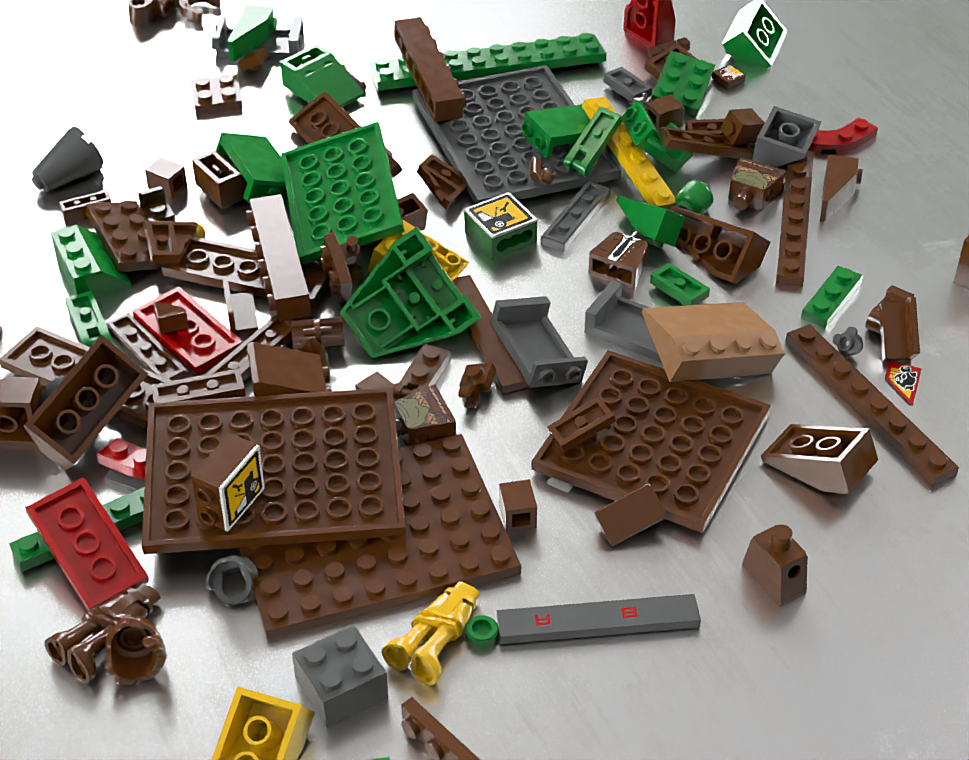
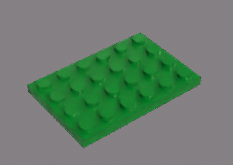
M378 121L281 153L295 244L301 265L322 258L320 246H324L325 234L335 232L339 244L346 243L347 238L350 235H354L358 238L359 246L405 232L384 138Z

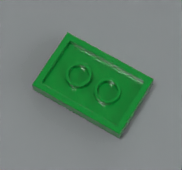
M670 51L652 94L651 101L671 94L684 105L685 113L696 116L712 77L715 64Z

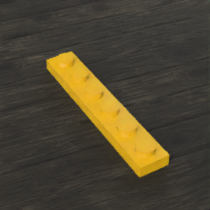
M606 97L585 99L582 104V108L590 120L600 106L616 113ZM622 122L609 141L608 146L646 202L650 205L670 210L672 205L676 206L675 196L644 151L635 145Z

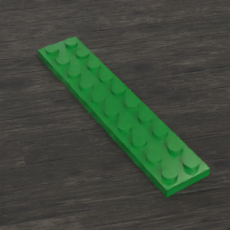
M582 33L574 37L559 36L557 39L550 40L540 38L534 42L526 43L516 41L510 45L493 44L485 48L470 47L467 50L461 51L446 50L443 53L446 65H450L452 76L457 80L480 78L547 65L551 69L605 62L607 58L606 51L596 36L591 33ZM402 56L397 59L380 58L369 62L370 72L377 91L416 86Z

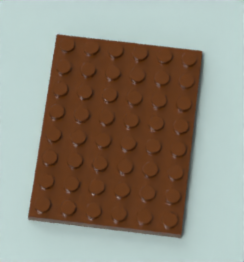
M392 387L148 404L142 529L143 554L406 535ZM230 432L259 445L265 488L227 532L214 525H207L198 518L191 475Z
M462 433L398 448L406 529L405 536L240 547L242 556L253 561L258 570V576L253 580L252 590L267 639L441 595L447 588H453L460 581L470 586H476L521 574V563Z

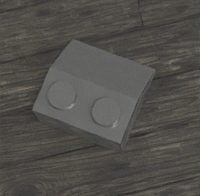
M774 106L757 137L753 160L779 167L805 158L821 125V121Z

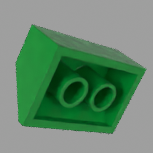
M754 0L739 10L722 46L725 52L736 62L769 68L773 64L787 34V30L763 0Z
M78 225L63 227L50 232L56 259L74 295L92 291L95 299L132 288L126 273L117 271L96 233Z

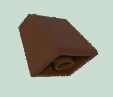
M255 342L247 343L254 396L332 391V386H326L327 383H330L328 366H322L320 355Z

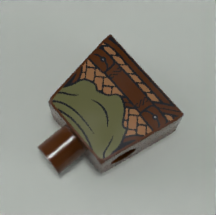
M741 156L731 177L729 200L733 202L734 207L738 210H745L747 207L763 210L783 193L786 170Z
M435 384L394 402L397 437L401 436L406 446L457 435L456 420Z

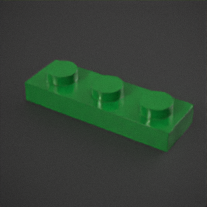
M837 266L803 308L801 319L827 328L859 287L863 275L848 268Z

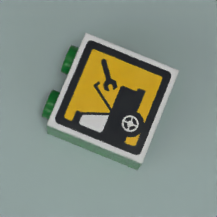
M510 192L465 208L464 232L493 260L537 243V218Z

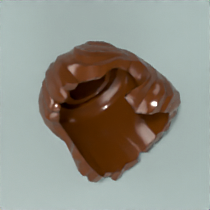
M139 616L119 619L106 636V675L113 677L119 686L123 684L132 685L136 682L149 680L159 674L165 664L167 653L160 632L156 630L154 624L148 619Z

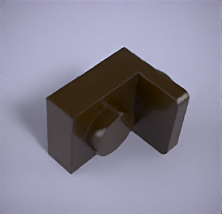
M162 186L138 193L140 207L149 221H176L175 214L166 201L165 191Z

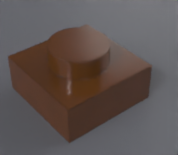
M264 47L247 53L237 63L241 71L248 68L253 71L264 65L263 61L269 54Z

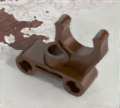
M128 0L129 23L136 27H143L159 15L166 18L169 17L174 8L180 9L182 17L191 19L196 23H201L203 21L202 10L194 8L192 5L207 3L215 8H219L221 0Z

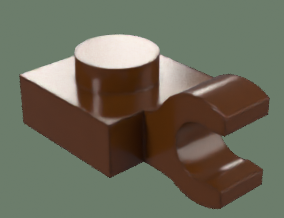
M493 362L466 365L459 383L460 389L458 392L459 398L466 397L465 408L477 407L481 392L490 390L497 371Z

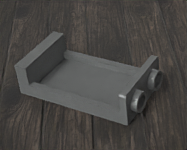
M221 16L219 24H215V36L211 38L212 50H216L217 59H229L227 41L235 27L227 26L226 16ZM294 16L291 28H277L276 31H273L269 40L250 52L265 47L269 54L265 60H284L300 52L305 36L303 16Z
M612 280L585 311L584 333L661 362L641 312L643 308L650 307L621 297L622 284Z
M547 296L496 300L490 323L530 388L582 382L588 360L585 356L574 357L547 317L551 305Z

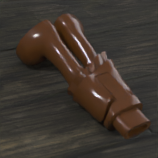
M142 583L136 589L130 587L125 590V593L118 594L106 603L91 608L90 612L85 613L81 618L82 623L69 630L55 633L45 640L44 644L49 656L61 666L69 663L74 675L83 683H89L97 673L94 658L105 648V640L109 630L112 629L119 619L125 617L139 616L145 619L147 615L152 613L153 605L161 599L160 594L148 584ZM91 634L93 635V636H91L90 638H88L87 640L83 641V640H84L85 638H87L89 635H91Z

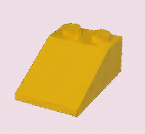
M237 686L211 760H297L304 747L315 713L301 704Z

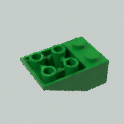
M318 44L312 45L280 61L282 86L309 103L325 91L341 107L365 96L363 90L333 53Z

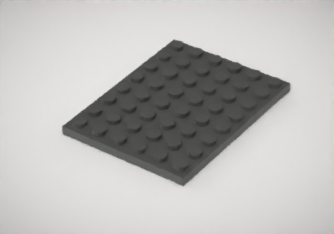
M547 65L459 81V89L466 96V107L463 108V118L434 122L419 90H413L414 102L452 166L460 172L462 183H465L466 189L475 205L510 192L517 200L583 187L588 181L600 183L621 178V169L606 148L593 165L591 174L585 177L580 175L578 170H569L564 167V160L575 143L555 145L551 158H545L522 135V124L524 123L526 112L575 105ZM581 155L579 160L583 161L585 156ZM532 158L542 160V170L544 168H550V172L554 170L556 177L553 179L552 184L543 186L530 178V160Z

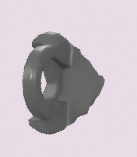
M228 556L220 558L214 562L207 575L206 588L214 590L216 597L221 602L228 605H238L250 596L253 589V580L257 578L258 570L253 561L246 557ZM242 573L246 580L245 591L237 598L227 597L223 591V575Z

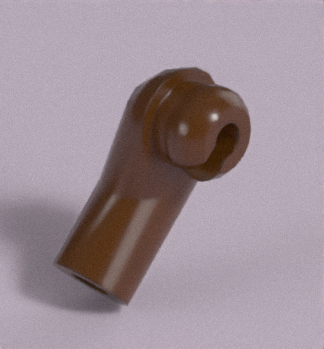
M532 158L530 160V178L543 186L552 184L553 179L556 177L554 170L551 172L549 171L550 168L542 170V160Z

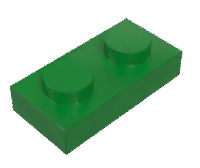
M671 263L666 264L650 276L651 284L685 306L697 305L709 297V287Z

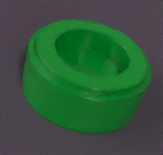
M479 615L471 618L466 623L465 639L471 647L488 649L497 643L499 626L493 618Z

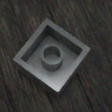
M354 624L292 653L295 679L326 728L388 698L387 672Z

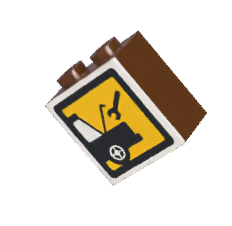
M229 432L191 475L198 518L205 524L214 525L228 532L264 490L259 445Z

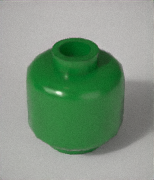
M689 181L675 196L676 207L701 215L706 213L714 200L709 185L699 181Z

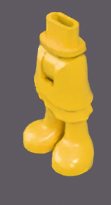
M461 581L453 588H447L430 606L418 613L410 623L412 626L410 631L384 645L382 656L385 662L398 671L405 670L411 662V670L416 679L428 686L434 685L441 675V666L437 657L448 642L456 641L462 635L464 627L476 607L475 601L480 596L479 591ZM423 639H429L424 645H422L415 651V649Z

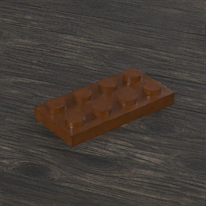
M123 200L122 202L86 204L85 213L118 272L162 268L163 264L151 263L145 234V221L149 220L137 201Z

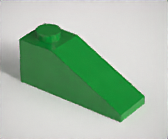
M246 5L227 41L231 62H235L270 39L278 25L277 17H274L273 7Z
M617 196L616 202L635 230L644 237L649 238L648 244L663 248L664 244L675 247L685 216L665 208Z

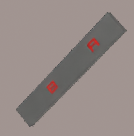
M695 594L497 610L500 644L697 628L701 624Z

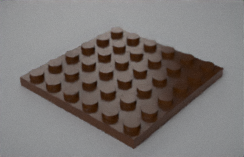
M607 350L562 417L600 396L614 414L616 422L611 424L609 430L604 428L596 433L597 437L593 438L591 436L563 453L553 437L549 435L532 459L531 470L615 501L650 483L667 514L666 520L703 533L767 420L771 405L698 380L669 382L665 369Z

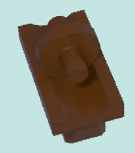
M342 317L291 321L293 350H302L303 345L310 337L316 339L323 348L345 346Z

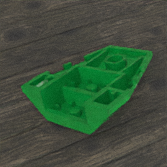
M415 227L393 242L384 257L376 264L367 279L359 286L340 311L341 316L371 359L459 335L482 319L467 296L461 295L433 255V248L418 227Z

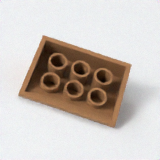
M744 302L643 308L641 311L669 382L772 374L785 355L776 331Z

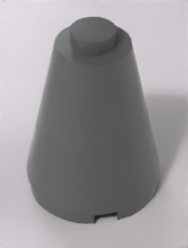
M77 126L69 128L31 171L33 176L31 181L39 191L43 189L49 192L100 171L104 167L102 166L104 160L99 150L92 141L88 143L82 138L86 134Z

